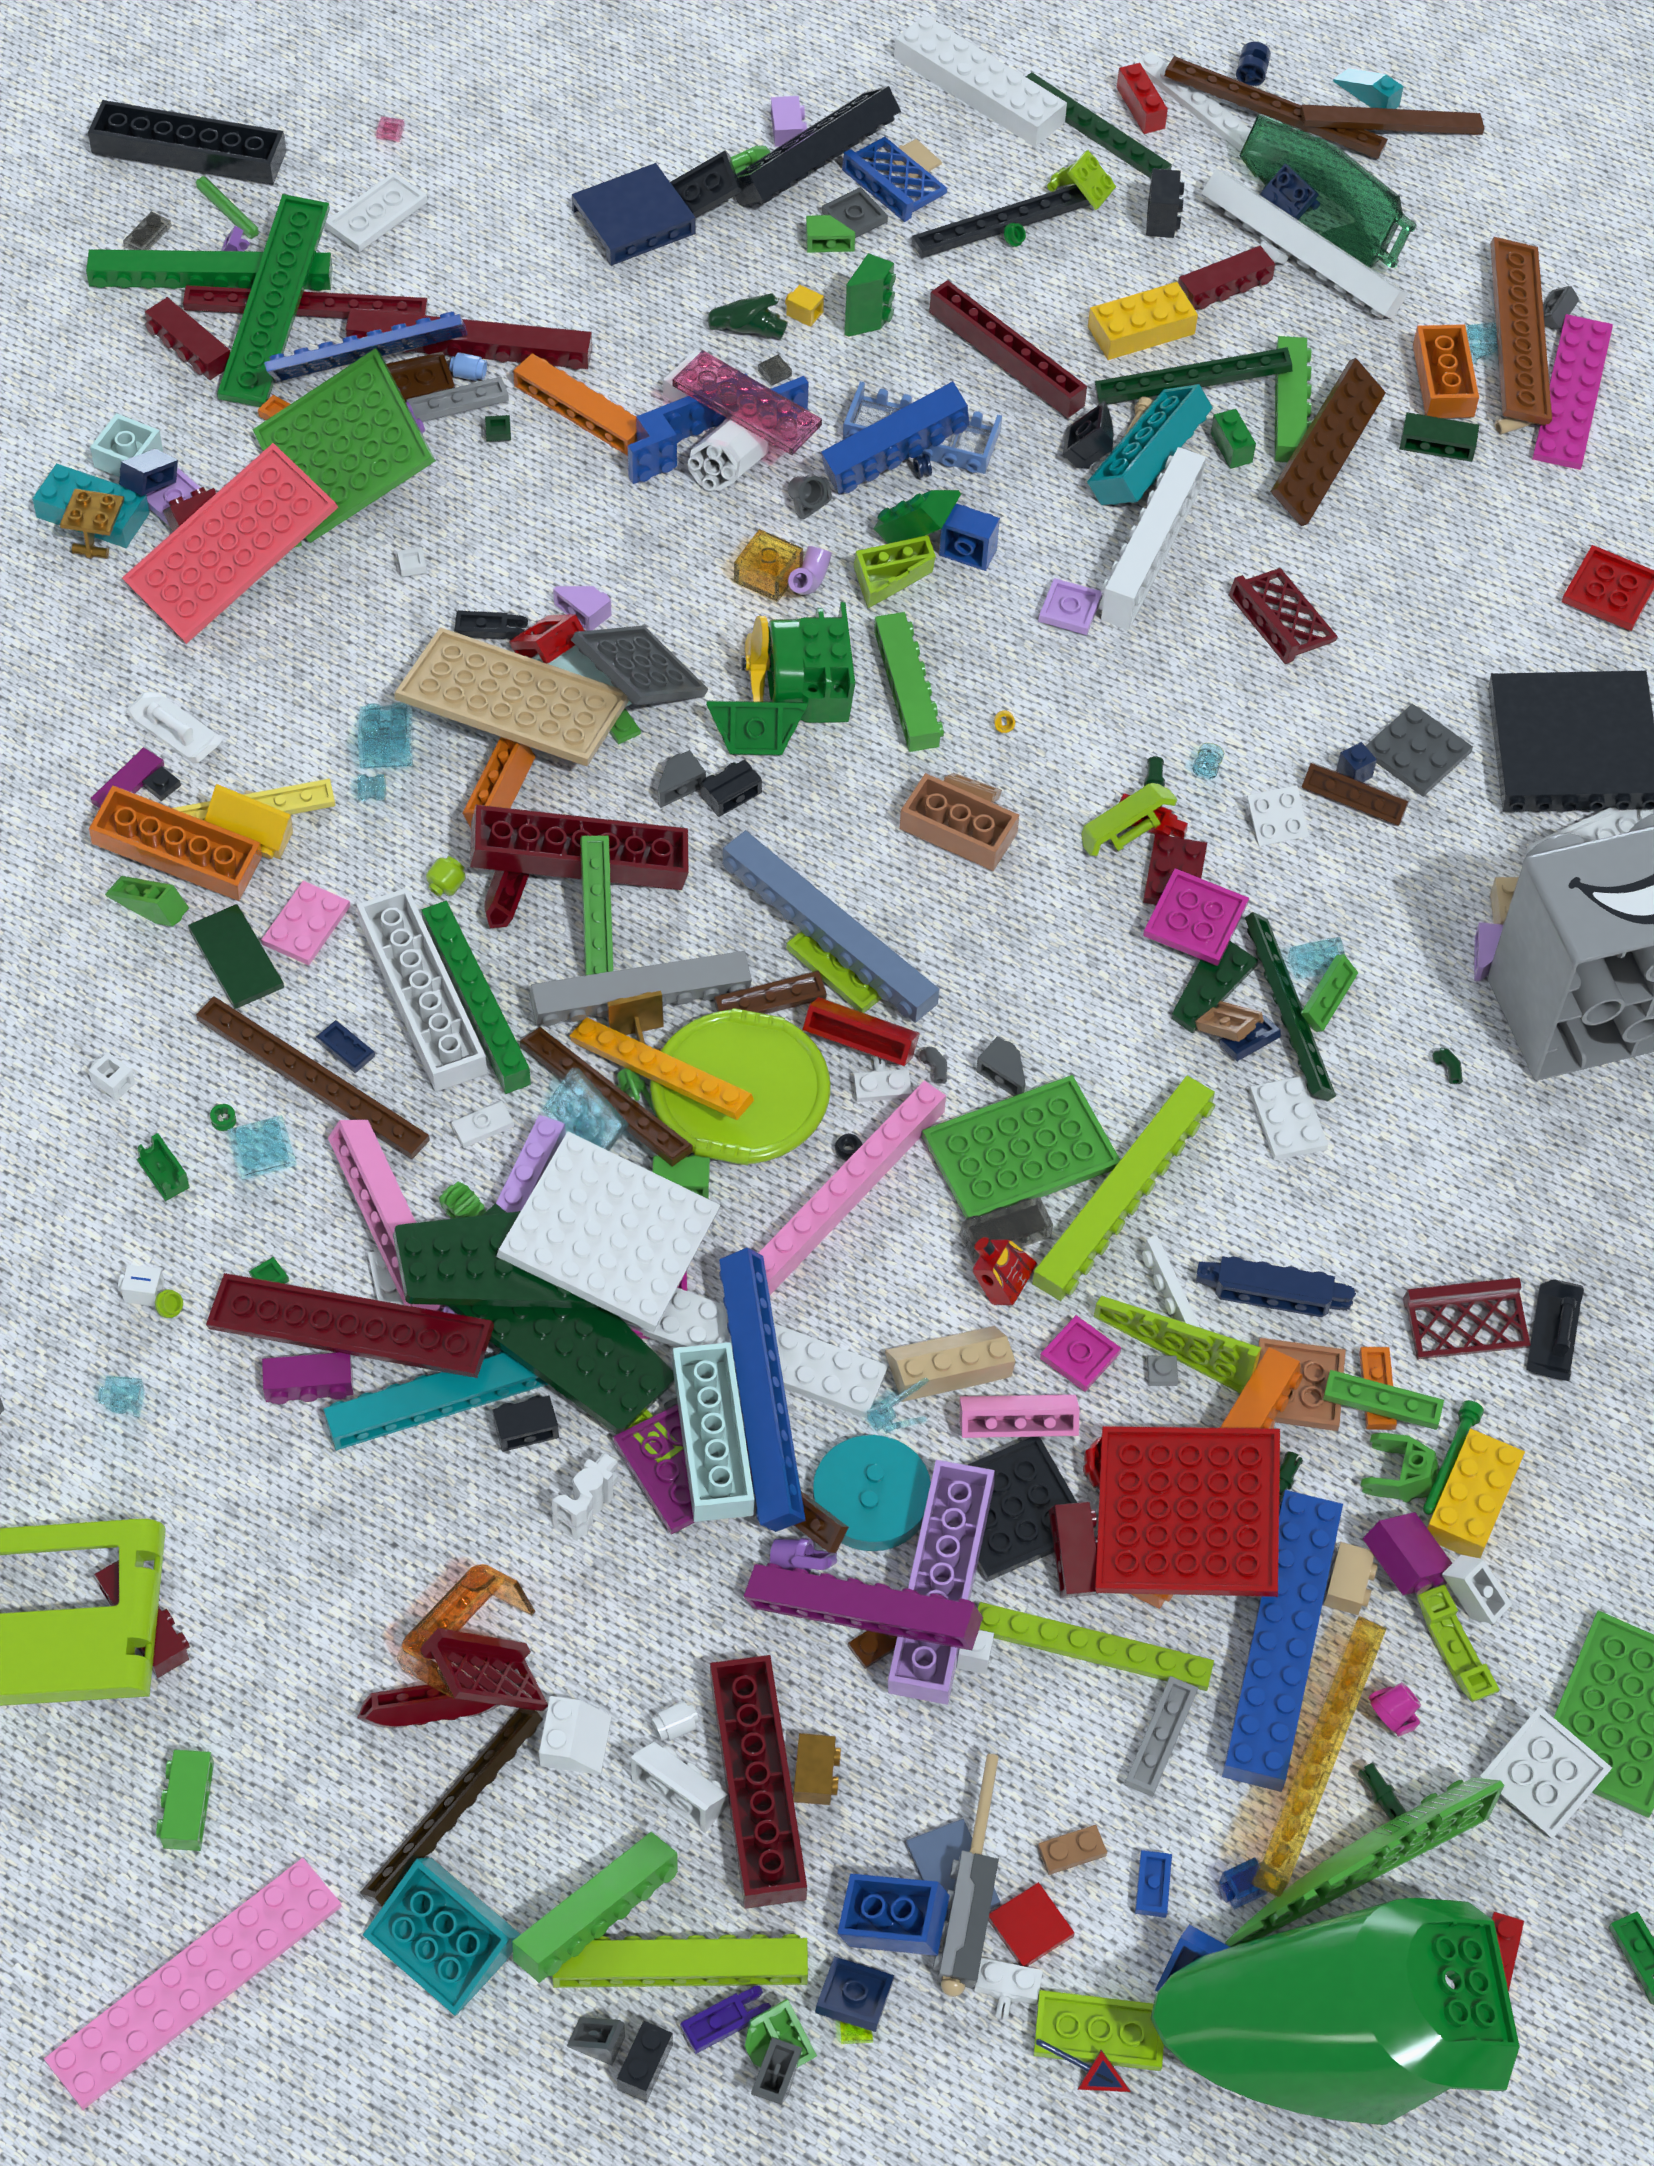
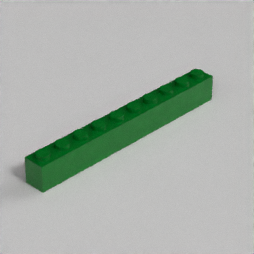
M89 249L86 273L89 287L98 288L144 287L148 289L186 288V286L251 289L263 252ZM316 252L304 290H331L333 267L330 252Z

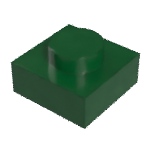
M510 415L485 416L486 442L511 440Z

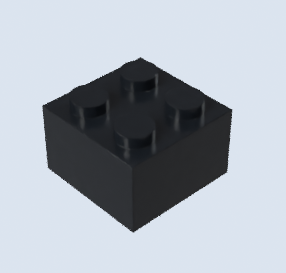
M1152 168L1146 236L1174 238L1175 229L1180 230L1181 215L1177 214L1183 211L1184 198H1179V195L1184 194L1185 181H1180L1181 171Z

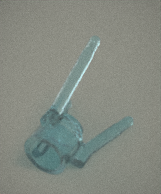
M922 1379L901 1394L896 1389L880 1403L867 1410L868 1420L875 1431L878 1432L883 1429L887 1434L895 1429L926 1422L927 1418L923 1416L893 1423L896 1414L892 1407L927 1384L929 1379Z

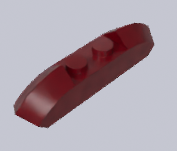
M495 871L484 903L489 928L507 927L512 921L529 874Z
M445 1681L371 1693L363 1702L357 1719L377 1727L405 1728L408 1725H424L428 1722L455 1720L468 1716V1718L489 1712L499 1705L454 1698ZM459 1682L462 1688H467L461 1682Z

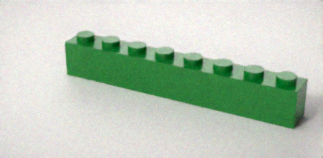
M447 900L421 909L424 924L504 1093L508 1094L531 1085L530 1068Z

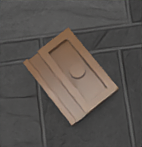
M956 773L949 774L944 778L945 782L990 802L999 800L1002 792L1001 789Z
M1220 1001L1218 1003L1219 1007H1212L1195 1021L1198 1031L1239 1042L1256 1028L1255 1024L1257 1022L1262 1023L1264 1019L1260 1011Z

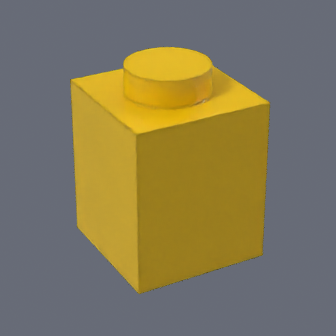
M799 284L786 297V315L811 327L824 312V296Z

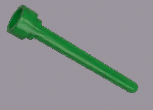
M1464 1401L1459 1409L1460 1424L1423 1506V1511L1427 1515L1433 1514L1470 1428L1478 1424L1483 1416V1407L1475 1401Z

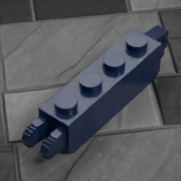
M1222 1256L1221 1263L1199 1262L1196 1274V1282L1216 1288L1215 1294L1220 1300L1321 1318L1329 1313V1309L1350 1310V1307L1353 1305L1352 1300L1356 1295L1352 1286L1336 1283L1335 1276L1327 1275L1321 1271L1309 1272L1292 1266L1280 1267L1264 1261H1246L1235 1256Z

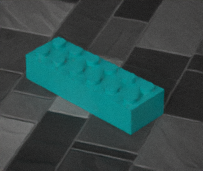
M1200 384L1164 389L1090 477L1087 483L1101 505H1118L1126 502L1135 503L1143 497V493L1147 488L1155 483L1156 477L1165 469L1169 456H1174L1177 448H1181L1194 435L1196 428L1207 419L1206 416L1213 409Z

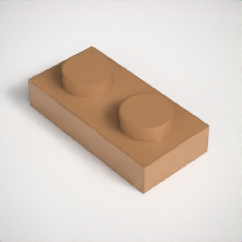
M1097 1825L1038 1843V1849L1048 1875L1107 1856V1850Z

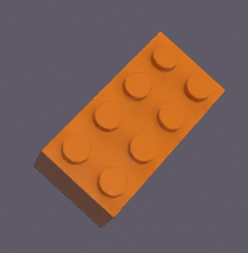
M1465 324L1417 325L1413 341V351L1425 415L1438 418L1475 417L1479 393Z

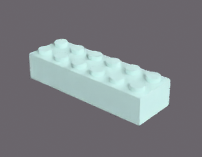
M731 1342L673 1348L672 1367L694 1522L753 1516L754 1494Z

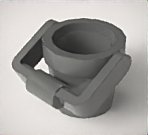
M814 475L797 476L788 485V494L793 499L796 515L801 519H806L832 499L830 483L826 477L820 478Z

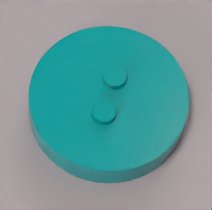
M862 1435L839 1443L823 1457L814 1476L813 1500L849 1527L841 1542L842 1544L862 1551H883L905 1543L921 1529L931 1480L922 1459L904 1443L886 1436Z

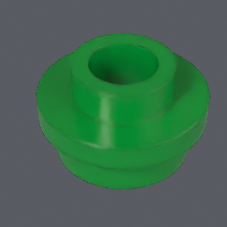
M1016 223L1006 225L1004 229L1006 242L1012 247L1020 246L1026 238L1023 226Z

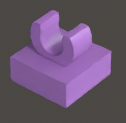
M234 226L225 238L221 251L246 250L250 243L246 239H241L243 230Z

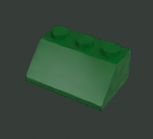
M868 253L847 283L845 336L850 337L880 330L886 322L891 321L894 314L892 302L895 297L893 285L896 280L893 262Z
M931 490L922 495L919 493L906 502L903 500L890 509L888 507L883 509L877 517L879 520L873 529L888 544L928 535L942 529L962 493L959 490Z

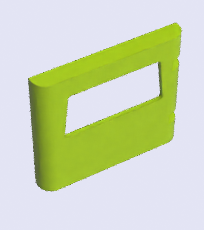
M127 1519L0 1528V1555L119 1548L118 1605L0 1613V1706L150 1697L166 1528L162 1523L152 1519ZM154 1560L153 1569L143 1567L144 1561ZM146 1647L145 1657L135 1655V1648Z

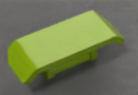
M1150 783L1083 827L1081 835L1084 849L1090 856H1098L1101 844L1110 839L1119 852L1124 849L1125 845L1151 828L1161 825L1153 811L1163 804L1175 806L1178 799L1170 789L1160 784ZM1147 815L1148 818L1146 820L1136 825L1120 837L1116 836L1118 833H1120L1121 831H1123L1124 829L1131 826L1132 824H1134L1135 822H1137L1138 820Z

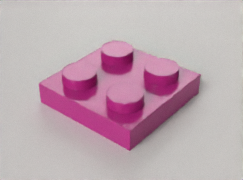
M1075 1315L1041 1352L1040 1359L1086 1392L1119 1356L1121 1347Z

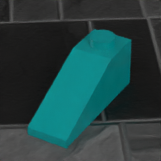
M1347 68L1333 79L1334 83L1370 108L1396 109L1400 106L1404 86L1387 74Z

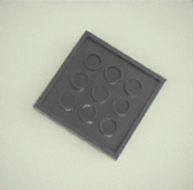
M644 625L575 632L571 639L579 651L586 655L595 664V667L602 671L611 680V683L619 688L627 696L628 700L635 705L705 697L708 688Z

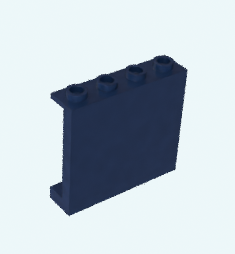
M657 163L572 194V211L574 213L579 211L605 247L607 261L611 266L696 234L695 216Z

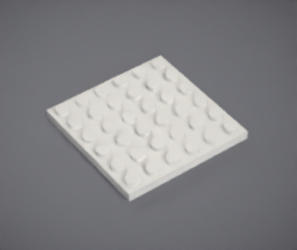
M567 1132L500 1246L496 1257L559 1286L648 1331L654 1332L721 1205L577 1135Z

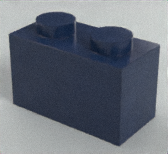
M153 449L121 461L119 485L143 496L174 484L177 479L178 459L160 450Z

